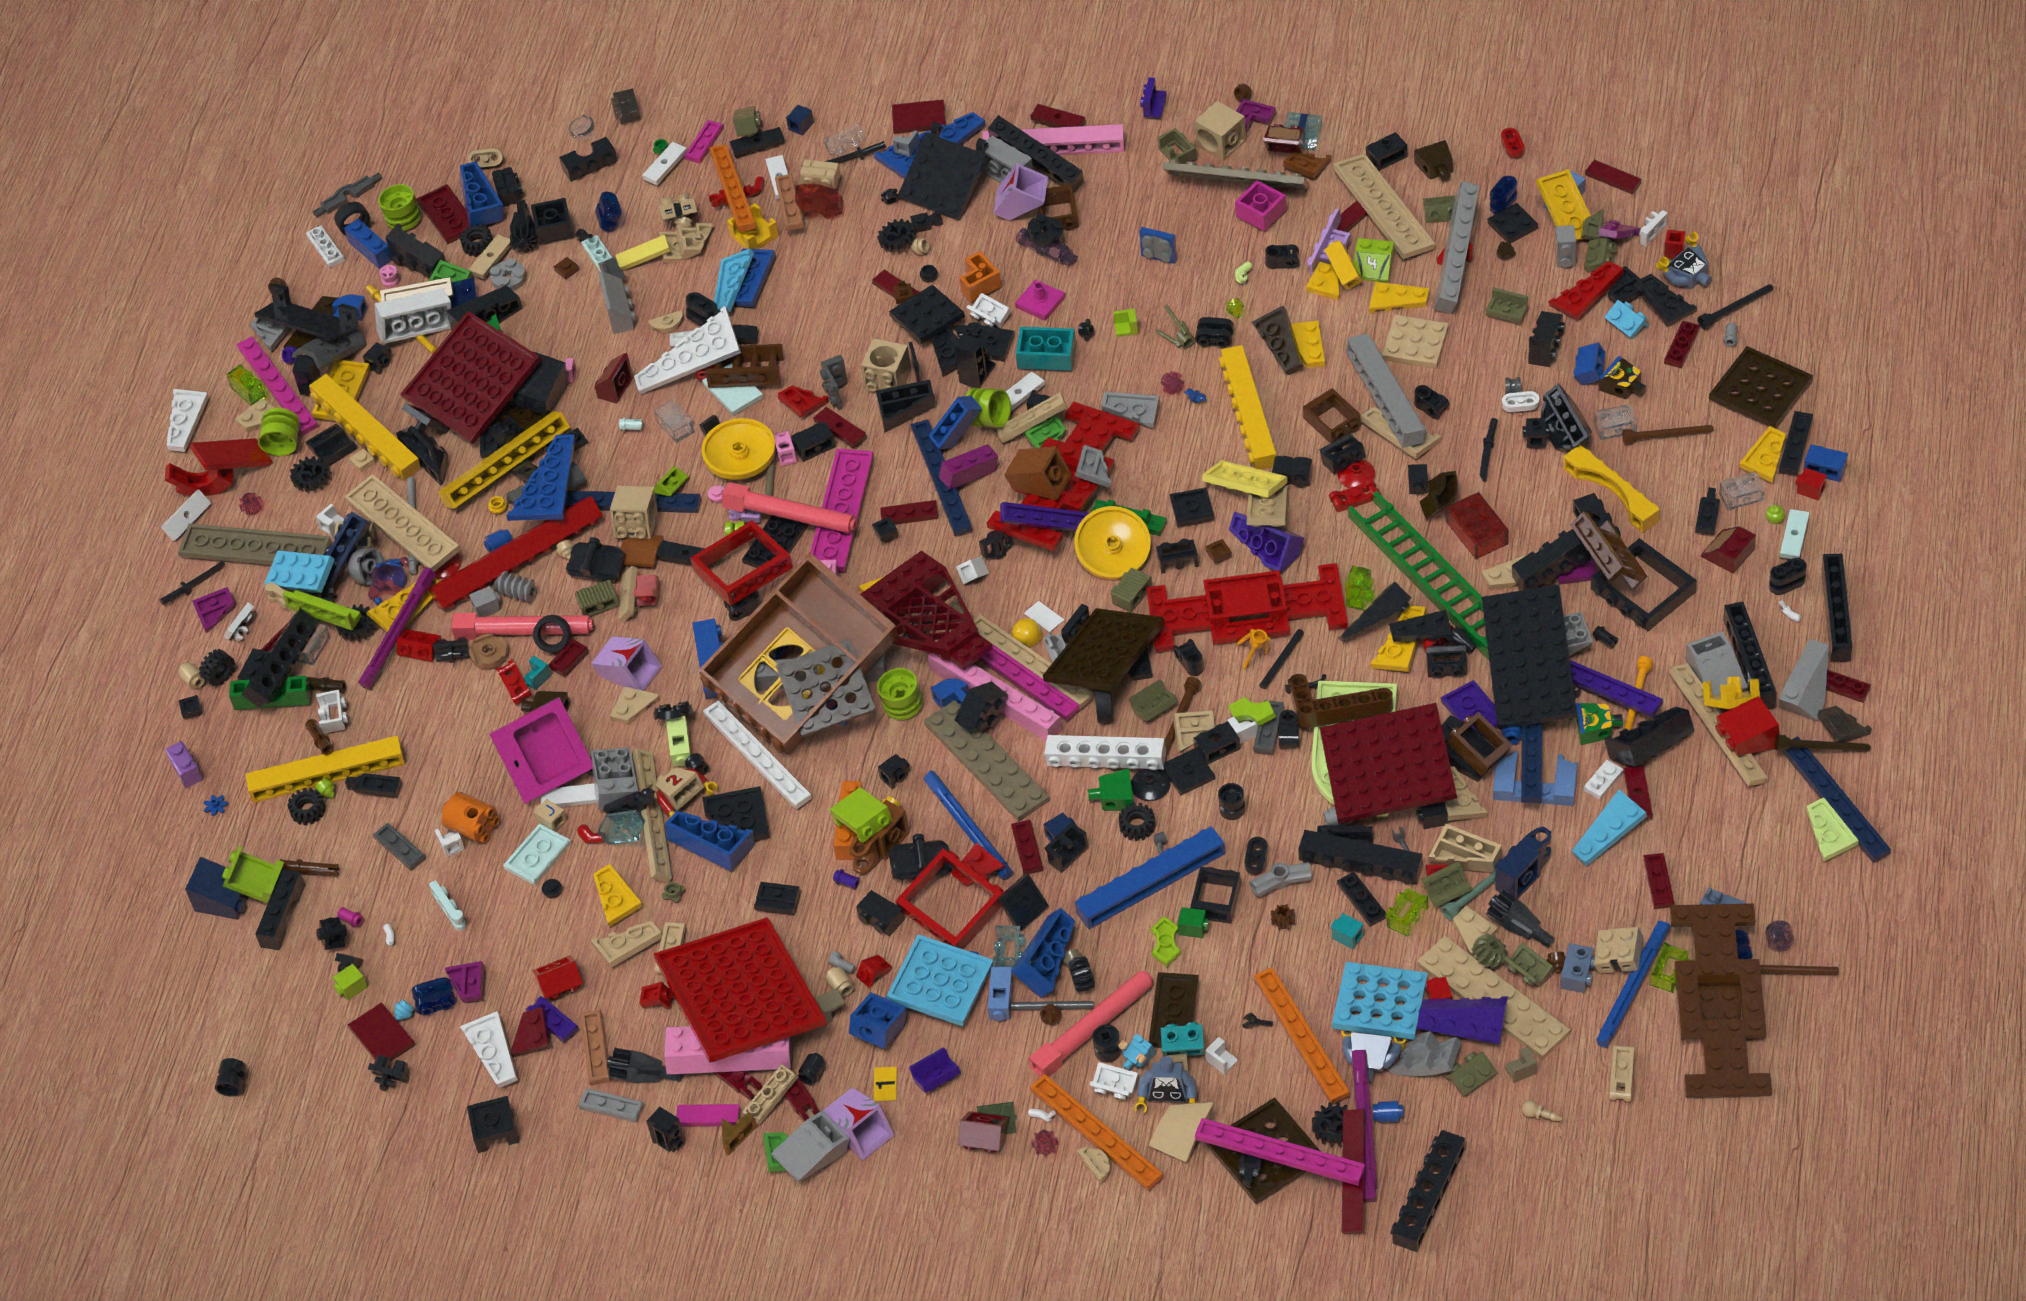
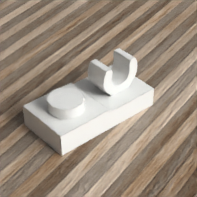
M1662 210L1657 214L1652 211V219L1645 218L1646 226H1643L1639 233L1640 244L1646 247L1667 226L1668 212Z
M247 602L223 636L224 638L229 640L234 635L235 640L241 642L243 637L238 632H243L245 635L248 632V629L245 626H241L243 622L247 624L252 617L251 610L254 607Z
M1606 760L1585 784L1584 791L1601 800L1623 775V769Z

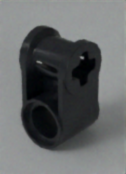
M1293 244L1268 246L1265 250V265L1270 269H1293L1298 267L1300 264L1298 258L1299 247Z
M1419 385L1415 388V407L1428 414L1431 418L1437 419L1440 413L1450 406L1445 396L1435 392L1428 386Z
M757 590L732 606L724 600V606L729 611L728 616L733 621L751 615L762 603Z
M1192 639L1187 640V643L1180 646H1173L1175 657L1189 675L1198 676L1204 671L1203 657Z
M1284 710L1280 713L1279 748L1299 747L1297 715L1293 710Z

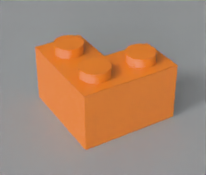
M981 251L965 258L967 274L959 277L961 292L971 303L977 300L981 293L987 295L1001 287L1000 272Z

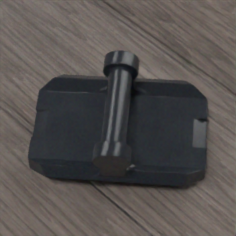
M590 537L588 543L579 542L572 547L566 572L570 576L602 580L618 579L625 553L618 546L602 545L598 538Z
M915 834L912 836L913 843L894 845L888 852L892 878L899 880L917 878L943 848L949 852L948 844L942 840L925 841L923 834ZM946 862L935 876H943L952 872V865Z

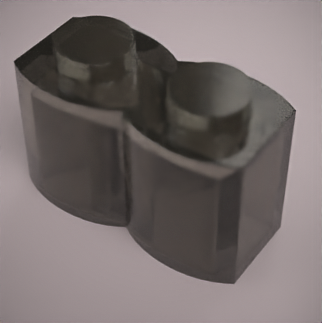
M633 88L614 92V98H611L613 109L616 108L614 110L615 119H619L620 124L641 120Z

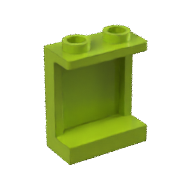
M861 787L829 809L834 823L839 827L842 824L846 825L857 834L861 843L893 821L888 807Z
M239 846L237 852L232 851L229 862L232 864L230 868H225L222 878L225 879L223 887L268 903L284 862L276 860L274 865L242 852L243 847Z

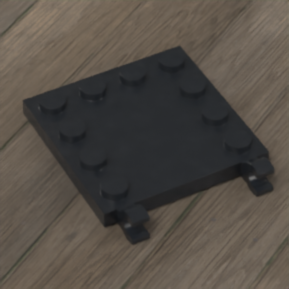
M933 121L930 129L931 132L930 134L925 132L897 196L902 200L935 212H940V214L960 221L988 158V155L984 153L989 143L979 138L976 143V150L940 138L939 135L943 130V126Z

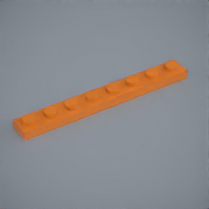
M727 145L709 147L711 158L738 232L756 229L754 218Z
M1273 967L1255 974V982L1329 1102L1333 1104L1349 1097L1350 1091Z
M1046 1074L1030 1086V1091L1093 1145L1102 1150L1107 1157L1146 1190L1149 1191L1163 1178L1161 1171Z

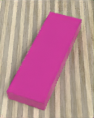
M707 120L685 153V160L701 164L709 152V147L713 146L723 131V124Z
M739 1104L677 1105L676 1117L679 1118L681 1126H722V1118L735 1126L739 1119L740 1106Z

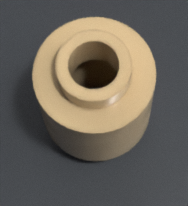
M184 663L180 666L179 676L190 688L197 689L204 684L205 680L200 677V670L194 664Z
M833 967L827 972L826 982L832 989L837 988L841 997H846L853 992V981L841 967Z

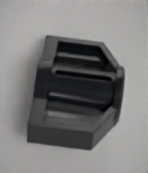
M996 530L989 532L986 538L979 541L981 555L985 558H1003L1008 549L1013 545V537L1006 535L1005 532ZM988 545H990L991 548L990 553H988Z

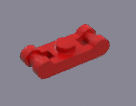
M1369 479L1364 484L1339 492L1332 491L1329 494V499L1334 503L1335 510L1341 512L1348 510L1350 506L1354 508L1372 502L1373 493L1377 491L1381 495V492L1376 488L1375 481Z
M513 659L508 661V664L504 667L500 666L496 669L515 705L521 703L520 700L525 697L529 698L532 696L525 679Z

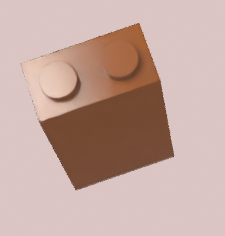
M1054 446L1019 449L1004 475L1012 489L1058 500L1072 474L1057 447Z

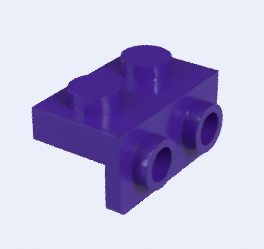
M1148 77L1147 84H1144L1143 87L1144 97H1141L1140 107H1143L1144 117L1161 118L1167 94L1166 91L1156 90L1155 78Z
M945 1048L937 1050L909 1067L915 1084L925 1093L933 1091L937 1086L952 1080L961 1073L959 1067L949 1058Z

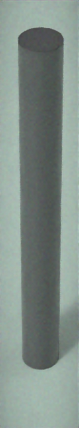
M1093 1001L1011 1002V1010H1041L1048 1004H1053L1060 1010L1093 1009L1094 1007Z

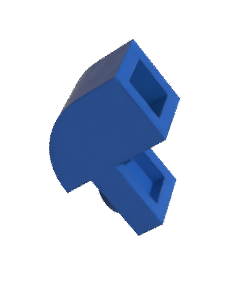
M344 295L332 304L333 316L339 317L338 306L343 303L356 307L357 319L359 321L363 320L368 309L365 296Z
M959 679L943 680L931 687L932 698L941 709L954 700L961 706L968 692V685Z

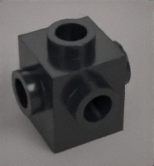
M1526 418V426H1522L1523 438L1526 437L1527 448L1546 447V437H1549V425H1545V418Z
M339 917L319 920V928L316 929L318 941H322L325 950L345 947L347 930Z

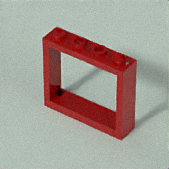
M753 520L690 558L694 572L730 606L793 568L790 554ZM754 537L776 556L728 586L707 567Z
M943 848L895 902L897 906L903 909L904 914L941 942L964 949L1000 909L1001 905L997 898L1004 891L997 884L993 886L989 883V879L984 874H977L969 863H962L953 851L948 852ZM946 862L992 895L956 937L910 903Z

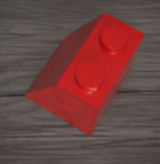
M1759 696L1716 716L1717 725H1715L1717 733L1720 736L1723 735L1730 751L1733 750L1737 756L1775 749V737L1780 735L1779 723Z

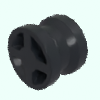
M694 753L685 760L687 769H696L702 775H705L709 770V765L704 761L700 753Z

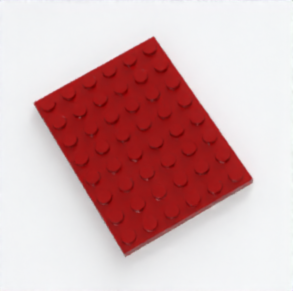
M768 917L654 953V960L709 1063L826 1025V1018Z

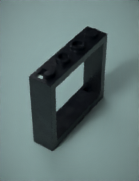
M1639 538L1628 547L1632 555L1645 562L1679 589L1649 613L1606 582L1608 579L1601 569L1591 577V590L1596 595L1605 599L1609 605L1617 608L1624 616L1633 620L1637 626H1641L1648 632L1696 593L1697 580Z

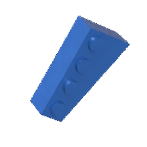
M715 618L692 622L700 668L723 644L719 636H722L721 626L716 625ZM703 686L706 699L717 698L714 690L710 692Z
M676 811L665 823L667 840L729 871H732L754 847L753 830L750 829L743 831L737 829V826L720 825L718 821L701 820L699 816Z
M1061 907L1047 916L1011 970L1015 976L1040 998L1054 989V981L1060 970L1059 965L1065 955L1064 949L1069 942L1075 920Z

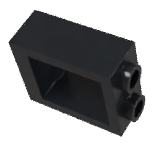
M1200 867L1190 908L1206 910V918L1210 921L1231 924L1241 886L1240 872L1215 869L1213 867ZM1205 883L1233 887L1229 904L1201 901Z

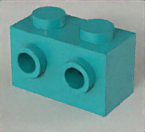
M1191 1022L1187 1023L1186 1026L1169 1024L1161 1028L1163 1057L1177 1054H1187V1056L1205 1055L1203 1025Z

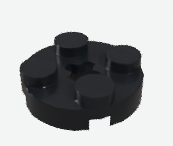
M1037 214L1028 223L1027 235L1029 234L1030 240L1037 245L1049 246L1052 243L1056 245L1062 239L1063 224L1061 221L1044 214Z
M689 701L679 702L677 705H673V707L670 704L659 705L653 711L654 720L681 717V713H686V715L693 713L692 705L689 704Z

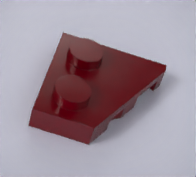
M543 1007L523 1012L511 1049L513 1057L550 1047L546 1014Z

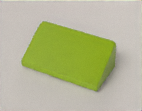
M674 465L655 485V493L671 496L689 476Z

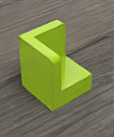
M1135 308L1113 312L1117 337L1138 334Z

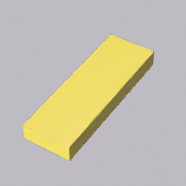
M663 235L616 255L620 270L624 271L671 250L666 236Z

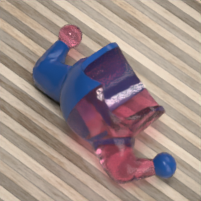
M407 557L389 559L386 562L377 564L373 568L371 573L372 584L368 597L376 605H380L383 602L382 598H379L382 592H396L403 587L405 571L400 564H407Z

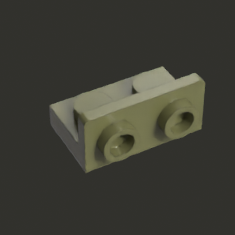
M1455 195L1423 198L1425 221L1427 223L1450 221Z

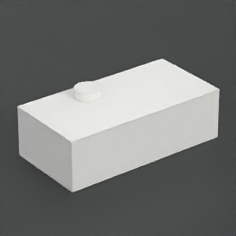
M442 288L375 303L376 331L382 344L451 329L446 310L451 309V301L445 289Z

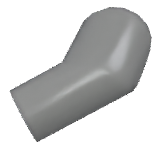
M832 952L828 958L829 963L835 967H841L845 972L851 974L855 965L841 959L842 955L839 952Z

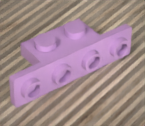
M1335 209L1334 213L1329 216L1328 225L1322 230L1321 239L1315 244L1314 253L1307 261L1310 274L1314 273L1319 262L1331 264L1324 250L1330 243L1340 240L1347 247L1351 239L1350 233L1337 230L1341 222L1339 209Z

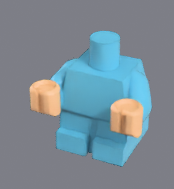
M1137 1033L1129 1044L1124 1040L1118 1044L1126 1059L1122 1065L1126 1070H1130L1133 1065L1138 1069L1143 1067L1156 1053L1152 1044L1144 1040Z

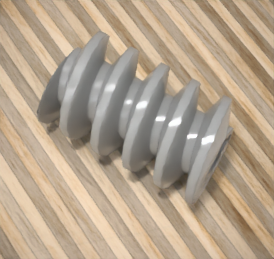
M504 571L494 583V592L513 597L516 600L519 599L523 602L532 603L536 596L535 581L533 579L528 581L527 577L522 579L520 575L515 577L514 573L508 574L507 571Z

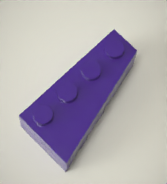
M1508 996L1491 999V997H1482V999L1461 998V1000L1423 999L1419 1009L1417 1028L1500 1044Z

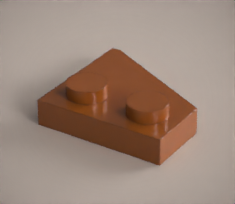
M1292 152L1283 161V167L1314 179L1331 162V155H1326V158H1317L1312 153Z

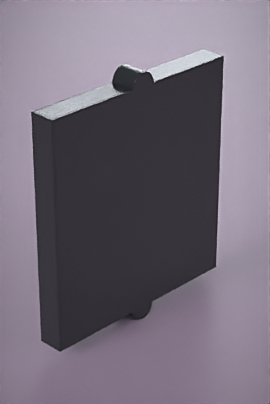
M908 342L915 378L917 382H920L919 366L913 343Z

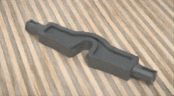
M378 172L370 178L365 176L353 184L340 187L333 196L320 203L321 207L312 211L314 216L317 218L324 212L329 214L348 202L346 195H351L354 198L360 197L372 189L374 183L382 179V176Z

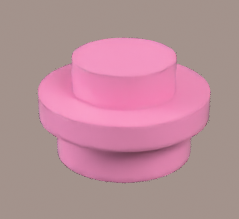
M719 485L711 487L708 491L709 499L714 503H721L722 492L725 488Z

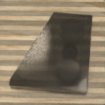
M1836 705L1818 711L1817 717L1835 742H1847L1871 734L1872 728L1870 726L1863 727L1856 722L1857 718L1845 713L1844 710Z

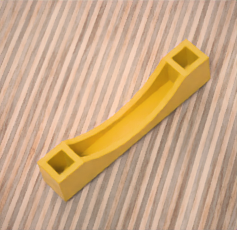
M1580 445L1563 456V469L1575 479L1594 482L1612 491L1624 504L1628 513L1629 523L1641 533H1644L1659 522V507L1655 503L1650 502L1643 493L1634 489L1628 481L1623 480L1616 471H1612L1602 460L1597 459L1590 450Z

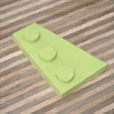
M1825 798L1807 805L1806 811L1823 862L1858 845L1859 840Z

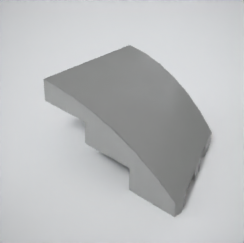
M1431 1031L1417 1035L1415 1040L1411 1039L1407 1047L1400 1053L1401 1059L1394 1066H1390L1388 1070L1391 1074L1402 1076H1428L1451 1071L1461 1042L1457 1037L1439 1043Z

